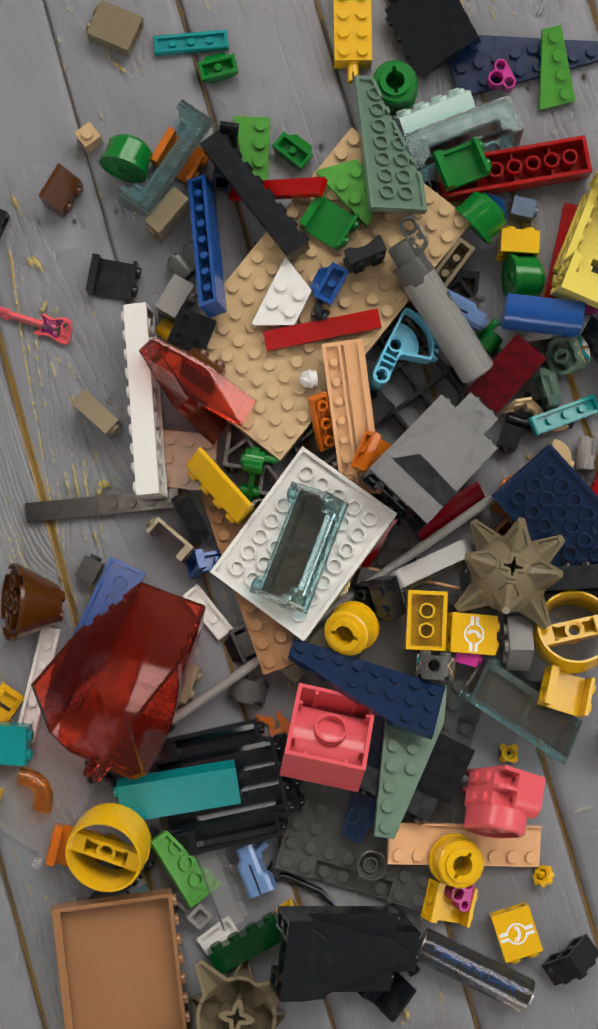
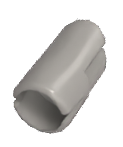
M585 435L580 436L577 444L576 470L583 472L595 471L596 440Z

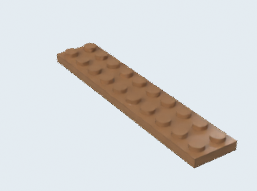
M204 493L200 496L222 556L246 524L249 517L239 526L236 522L232 524L225 517L227 512L223 508L219 510L212 502L214 500L213 496L210 493L208 495ZM234 590L263 675L265 676L295 665L296 663L288 659L293 643L290 631Z

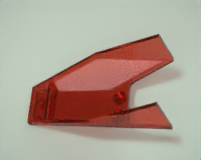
M155 336L139 349L141 356L172 406L212 445L216 442L227 424V420L241 427L257 401L209 365Z

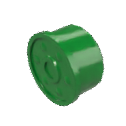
M391 60L384 62L376 69L373 77L383 95L382 100L385 106H388L391 111L390 115H396L397 111L404 108L410 109L415 103L418 94L417 77L410 65L403 61Z
M120 134L110 138L105 153L100 157L99 164L104 171L117 179L130 183H143L147 179V169L153 154L147 144L140 138L129 134Z
M477 191L473 192L460 206L455 207V210L468 220L470 229L488 245L492 242V238L506 225L505 213L484 192L481 194Z
M507 254L502 266L504 298L507 293L539 297L545 284L542 263L535 255L516 256L515 254Z

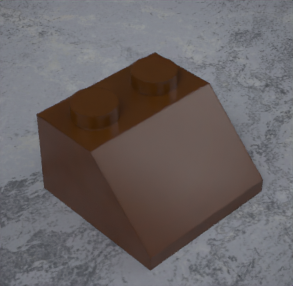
M58 163L38 196L46 208L65 217L67 213L69 214L72 211L73 202L76 197L79 198L81 196L83 184L79 178Z

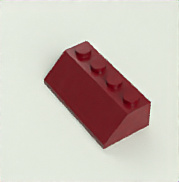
M478 481L454 495L418 533L409 525L419 542L485 498Z

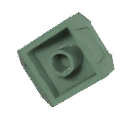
M539 368L532 377L539 398L542 400V409L550 410L557 408L564 397L557 379V373L547 368Z

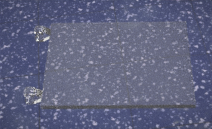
M42 715L35 742L31 743V749H33L32 761L26 766L1 765L0 787L5 789L0 800V830L39 853L32 863V866L37 869L46 858L54 822L74 826L100 783L89 784V781H86L88 776L84 761L96 758L98 770L103 768V763L108 765L112 763L108 758L109 755Z

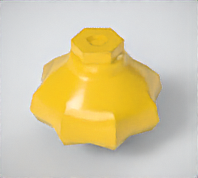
M542 864L540 867L535 868L532 878L535 886L545 888L547 885L552 884L555 874L551 866Z

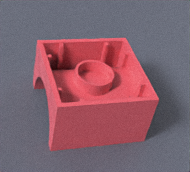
M299 683L279 775L358 792L366 770L375 715L362 704L359 706L338 691Z

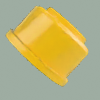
M347 601L337 606L324 626V637L328 645L335 652L344 656H353L369 648L376 641L379 634V622L375 613L367 605L358 601Z
M448 833L438 838L429 851L428 865L433 876L441 883L454 888H467L480 878L484 869V858L479 848L470 838L459 833Z

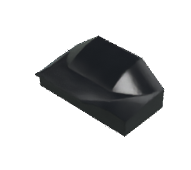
M245 623L229 630V636L224 644L232 662H239L244 665L257 656Z

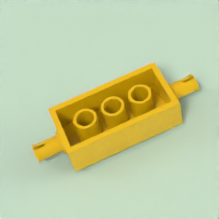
M333 0L334 69H347V83L352 84L355 75H359V69H371V0Z

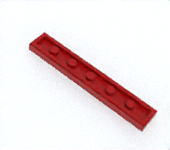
M325 177L263 180L265 183L263 186L266 190L270 189L276 197L274 200L317 198L323 196L328 180ZM232 189L228 199L231 202L242 201Z
M564 202L544 293L545 298H557L550 295L552 287L555 288L551 285L552 277L554 274L556 275L553 272V268L578 205Z
M378 308L320 321L264 331L263 335L267 352L381 329L382 325Z

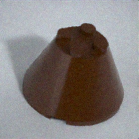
M11 563L8 567L11 571L9 574H5L1 595V619H5L6 626L2 627V631L8 642H14L54 625L58 621L62 622V602H65V591H61L59 585L18 563Z

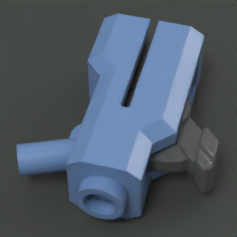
M448 289L451 298L455 300L473 331L484 330L488 319H486L487 314L478 309L480 303L485 301V297L478 294L471 298H465Z
M262 840L258 846L256 842L239 845L240 849L236 850L239 861L235 864L233 862L227 863L228 871L236 873L242 878L249 899L277 888L272 872L266 870L262 860V852L270 844L268 840Z

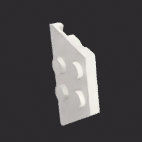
M284 258L251 324L254 327H288L296 325L312 293L310 287L287 258Z

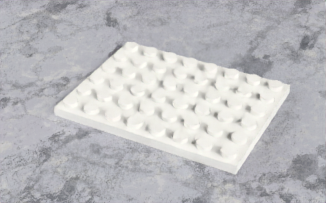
M302 446L210 572L305 642L398 514Z

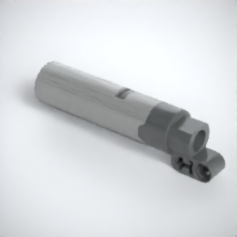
M407 215L399 224V229L405 239L388 250L397 266L392 272L416 310L422 316L424 323L461 382H471L490 370L493 362L425 254L424 250L429 244L428 235L415 216ZM407 220L412 221L414 229L407 230L404 227V222ZM416 230L419 231V232H417V234H416L417 238H418L419 240H422V239L424 240L422 246H421L420 244H418V245L415 244L416 241H417V238L415 237V235H413L412 237H410V235L414 234V233L416 232Z

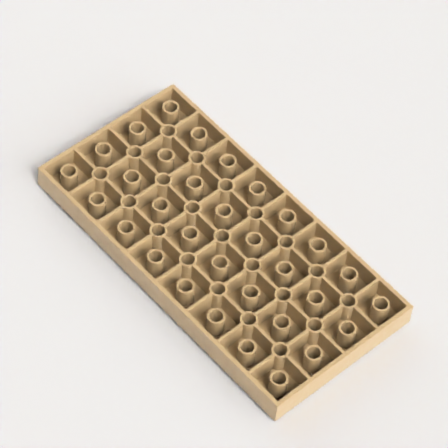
M351 127L317 170L355 159L363 165L360 133ZM315 172L311 177H318V176L316 175V172ZM424 183L427 204L425 214L374 211L369 226L366 228L360 222L356 231L350 232L348 236L350 240L346 247H341L339 251L334 250L305 232L310 239L308 241L310 249L293 262L290 260L289 262L308 286L312 283L319 268L328 267L332 262L346 269L343 262L345 249L365 246L374 237L381 235L387 248L385 258L382 260L383 262L374 267L372 265L364 267L365 270L358 274H354V272L348 274L332 306L323 302V309L330 310L327 318L378 308L382 328L269 352L266 349L263 332L285 326L254 327L251 324L284 258L288 259V257L268 232H266L224 283L227 312L211 317V319L217 321L206 351L209 353V359L214 362L216 359L224 363V369L226 370V374L215 392L209 396L179 374L181 361L188 353L186 350L173 346L161 360L159 366L269 455L275 456L279 463H281L312 424L307 398L322 391L327 392L328 395L322 343L363 338L365 356H367L411 301L392 272L397 266L388 253L392 246L405 239L399 229L401 220L407 215H413L418 219L429 238V244L424 252L435 270L459 237L462 238L467 232L470 224L466 218L455 210L452 204ZM326 186L324 190L326 199L354 215ZM314 198L293 199L285 208L287 210L285 214L289 218L292 216L298 224L297 229L300 232L303 230L299 228V221ZM407 220L404 222V227L407 230L414 229V223ZM416 230V232H415L414 234L410 235V237H412L413 235H415V237L417 238L416 234H417V232H419V231ZM417 238V241H416L415 244H416V245L420 244V245L422 246L424 240H423V239H422V240H419V239ZM313 291L296 325L316 321L310 315L315 311L314 306L318 300L314 297ZM202 310L200 314L208 317ZM311 369V371L316 370L318 386H313V389L303 387L299 381L302 372Z

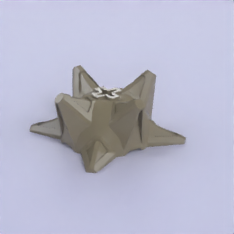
M520 517L507 533L502 536L477 519L471 521L469 526L476 551L468 552L464 557L471 574V583L454 605L458 613L490 606L504 614L520 612L543 629L548 628L551 625L544 593L546 589L563 577L564 572L550 564L565 543L563 536L556 535L531 541L526 520Z
M199 960L194 964L202 992L194 994L190 998L196 1018V1029H277L284 1020L286 1012L278 1007L280 1000L269 985L270 979L257 982L250 960L238 965L229 977H226L203 960ZM236 1010H239L238 1016H235Z

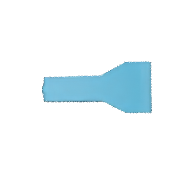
M405 308L399 315L368 376L370 391H379L386 384L398 359L425 365L438 360V357L435 355L439 354V350L436 349L439 345L435 342L433 335L419 312L416 313L409 308ZM403 316L413 320L422 329L428 343V356L418 355V338L410 327L401 323ZM390 343H396L399 349H393Z

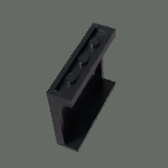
M399 0L385 9L388 15L385 17L390 27L394 26L396 30L394 36L399 43H403L405 48L402 50L407 59L411 58L414 63L411 65L416 75L420 74L422 78H425V73L473 43L476 46L482 42L459 0Z

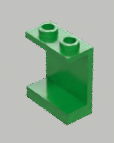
M323 193L322 197L313 199L299 221V228L334 250L339 251L341 247L345 248L348 244L350 232H355L360 224V221H358L359 213L356 212L355 215H352L326 199V193Z

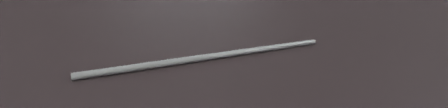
M495 491L367 580L389 576L393 571L401 568L496 501L491 497ZM352 589L333 602L317 625L328 619L334 609L340 604L355 600L354 590ZM290 632L293 640L299 639L296 635ZM257 656L169 716L172 724L175 725L260 666Z

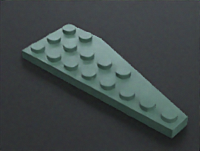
M355 75L353 83L369 211L425 214L427 204L423 176L414 165L415 160L413 156H410L406 148L407 144L396 121H393L390 116L391 111L389 107L385 106L382 100L383 95L374 77Z
M433 682L445 686L432 740L393 728L384 719L373 837L395 839L443 727L447 684Z

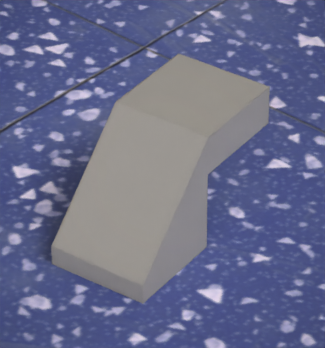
M177 889L172 893L176 894L177 906L184 911L186 918L199 930L213 917V914L202 900L192 908H189Z

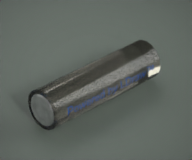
M429 927L421 936L420 944L417 947L418 962L519 1012H523L527 1005L533 1001L535 995L534 979Z

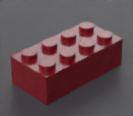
M517 333L492 361V368L477 378L466 390V393L469 394L471 392L473 395L478 396L482 403L497 415L547 357L520 333Z

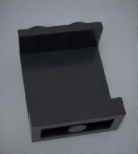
M93 253L85 291L88 295L132 302L133 297H137L138 286H136V281L141 277L142 268H139L137 261L129 264L102 259L100 254Z

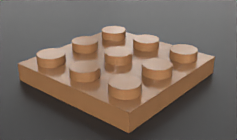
M163 429L167 488L203 492L200 489L202 484L198 480L193 481L187 474L189 470L186 465L200 446L216 463L219 436Z

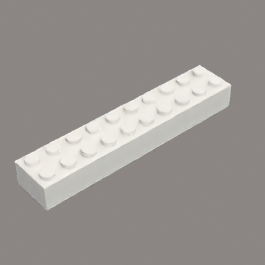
M146 302L123 305L124 311L121 312L122 322L125 323V330L122 331L123 340L126 341V349H124V358L127 360L125 376L129 382V386L126 387L127 397L130 398V405H128L127 410L129 417H131L129 433L133 443H130V451L134 456V462L131 463L132 473L135 474L133 491L137 496L146 501L168 498L157 334L155 333V312Z

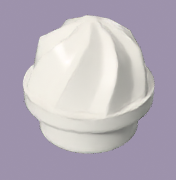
M311 369L302 372L299 381L303 387L313 389V386H318L316 370L311 371Z

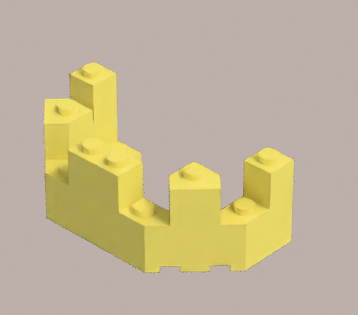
M596 171L589 183V187H591L589 192L583 194L555 262L553 272L556 275H553L551 284L555 288L552 287L550 295L562 300L585 302V304L598 309V274L592 272L593 266L598 267V171Z

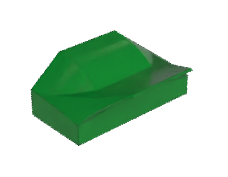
M222 52L206 56L203 61L197 62L202 83H215L231 79L239 74L234 53L227 55Z
M283 131L272 145L274 151L281 158L300 171L313 157L311 153L312 146L297 134L288 135Z

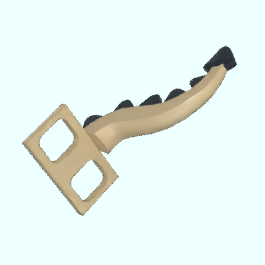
M527 391L523 398L515 399L501 410L500 415L517 412L522 407L524 412H530L533 416L549 410L542 409V400L533 401L531 393ZM574 422L551 431L560 432L567 428L572 429Z

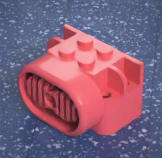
M508 765L467 769L464 775L469 776L467 787H462V792L466 794L464 806H466L464 829L468 832L491 838L523 837L526 831L527 819L536 818L540 813L546 778Z

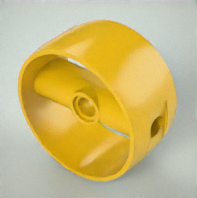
M583 591L561 592L546 602L548 612L556 607L574 605L582 607L594 615L552 624L546 629L534 623L533 640L535 648L541 659L548 666L552 664L560 666L559 671L568 674L587 672L598 665V655L587 660L575 661L557 655L550 647L563 644H577L579 641L598 637V598ZM569 630H576L578 635H571Z
M116 803L96 805L80 817L68 837L65 849L68 867L77 880L93 890L101 892L122 890L133 883L143 870L150 854L151 834L143 818L129 807ZM91 825L113 827L124 833L133 845L121 841L115 834L103 835L84 827ZM91 857L106 861L108 863L123 867L125 869H113L105 867L94 861Z

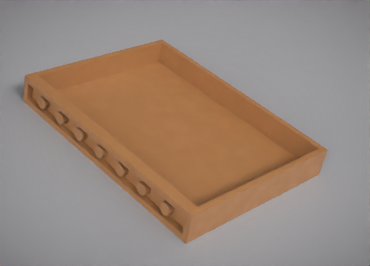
M171 888L52 905L51 911L65 1029H187V1024L190 1023V1013L185 1011V1004H188L187 991L183 992L182 986L186 984L185 972H181L180 965H184L183 952L179 953L178 945H182L181 934L176 933V926H179L178 913L174 914L173 906H177L176 894H172Z

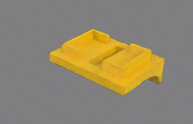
M4 681L0 684V702L9 707L10 711L0 706V722H8L24 700V695L11 688Z

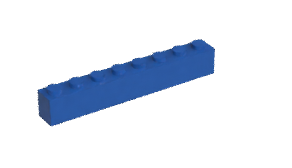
M203 174L188 180L199 307L211 318L226 313L227 308L215 191L212 190L210 180Z

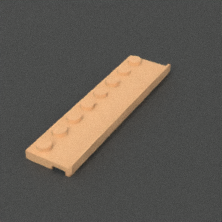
M363 338L322 343L338 470L342 475L369 494H381L383 490L380 487L374 492L361 479L363 473L350 467L365 431L375 432Z
M401 822L395 839H387V864L428 865L429 851L434 842L445 834L459 833L470 838L479 848L484 858V866L539 867L542 826L526 825L523 837L500 839L468 832L463 827L464 823L428 822L420 825L415 822Z

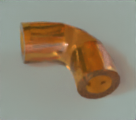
M21 766L17 776V786L29 788L33 792V811L50 814L53 805V790L49 780L41 772Z

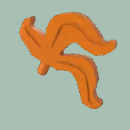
M281 710L276 715L280 724L276 730H274L275 720L272 717H262L257 714L256 718L259 717L260 721L269 725L270 735L281 732L288 734L290 723L281 715Z

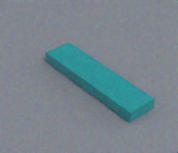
M227 29L153 36L155 56L229 50Z
M592 394L528 418L534 436H538L597 414L598 402L595 395Z

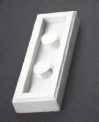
M198 584L183 595L218 641L228 634L229 630L233 629Z

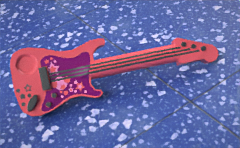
M0 305V316L5 320L12 319L39 327V330L33 332L35 335L49 336L63 345L71 341L73 328L70 319L64 317L52 318L43 313L40 315L43 318L42 321L11 312V309L1 307Z

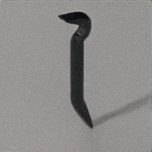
M271 859V862H270V864H269V866H268V868H267V870H269V871H271V872H273V860H272V859ZM280 872L278 876H274L275 882L287 881L317 894L330 906H335L321 887L286 872Z

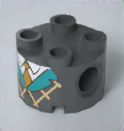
M420 650V654H417L415 677L454 681L456 658L453 657V653L440 652V656H436L434 651ZM434 660H437L440 664L437 671L432 669V662Z

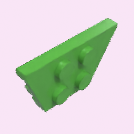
M355 159L317 170L316 175L318 177H325L328 180L326 186L354 215L356 212L359 213L360 222L367 228L374 211H369L364 166Z

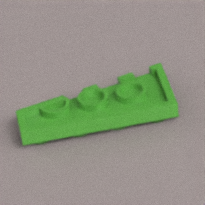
M558 25L542 29L538 110L576 101L562 27Z
M163 830L151 840V847L189 908L195 906L221 885L167 830Z

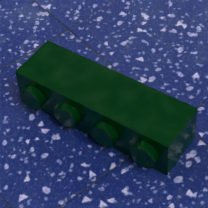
M269 912L262 917V920L247 924L244 927L245 929L240 932H232L227 936L228 939L223 942L216 941L212 943L208 949V956L215 969L224 974L281 942V932L276 927L277 912Z

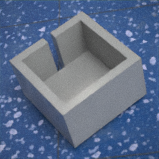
M174 274L155 305L158 315L175 322L181 306L189 308V306L195 304L198 298L195 285Z
M508 616L506 624H503V635H501L500 646L504 647V651L501 654L502 663H505L506 671H529L534 654L532 620L528 617Z

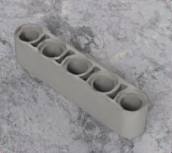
M466 537L393 571L389 576L397 575L400 590L403 593L465 564V554L476 551V548L471 539Z

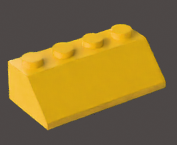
M200 446L186 465L189 470L187 474L193 481L198 480L202 484L200 489L206 495L210 493L213 496L214 500L212 502L219 510L223 508L227 512L225 517L232 524L236 522L239 526L256 509Z

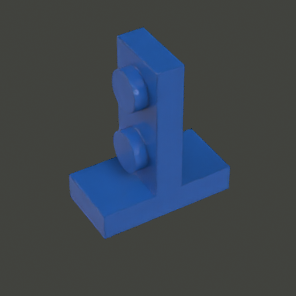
M195 549L185 561L189 579H196L200 574L209 573L221 557L220 550L203 552L202 549Z

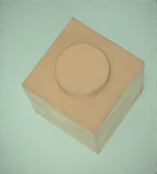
M90 121L74 132L77 140L88 154L104 144L100 134Z

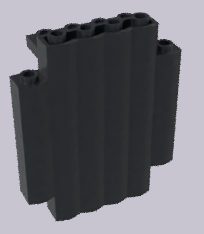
M258 717L166 738L169 757L147 763L149 773L234 759L241 804L159 817L162 831L167 830L174 838L187 836L191 855L283 836L284 830H287L284 817L301 812L305 805L303 793L300 794L298 786H301V780L279 775L284 756L283 751L288 737L286 732L263 736L265 726Z

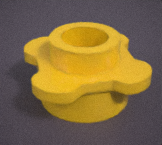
M500 744L501 755L499 760L502 763L506 761L516 763L518 761V746L516 744Z

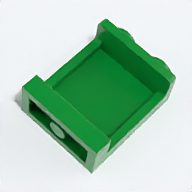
M477 136L467 143L444 152L440 149L433 153L432 160L446 193L489 176L492 165L489 158L485 157L484 145L481 140H478Z

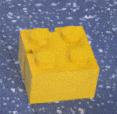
M514 226L502 228L496 239L495 261H504L507 254L516 253V256L535 255L537 257L540 246V230H535L532 227L516 229Z

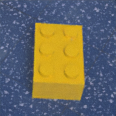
M407 590L404 649L446 651L448 592Z

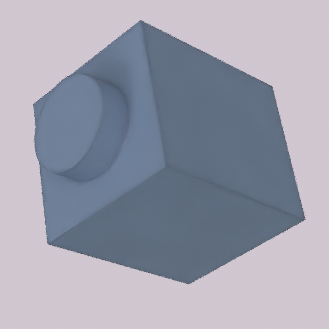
M515 195L511 203L508 219L531 223L532 219L537 217L539 207H536L537 200Z

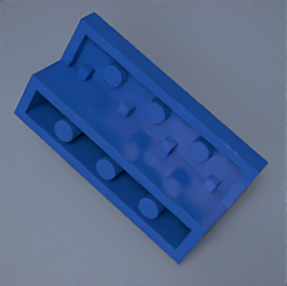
M507 293L504 298L503 313L499 318L498 326L506 330L579 337L584 321L585 302Z

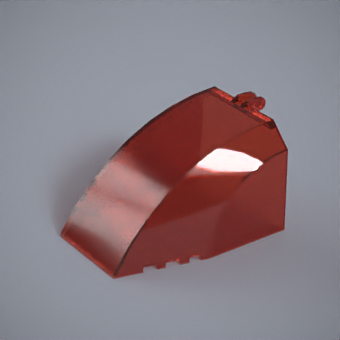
M140 582L125 593L123 600L118 604L112 603L108 606L109 610L102 616L99 614L95 616L93 623L88 627L83 625L31 684L48 732L67 751L89 761L83 770V776L88 778L93 774V781L100 782L108 770L131 780L147 774L164 745L176 713L200 638L206 609L205 605Z

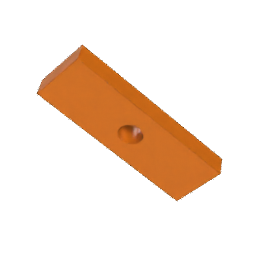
M322 391L307 398L317 448L320 452L335 446L327 392Z

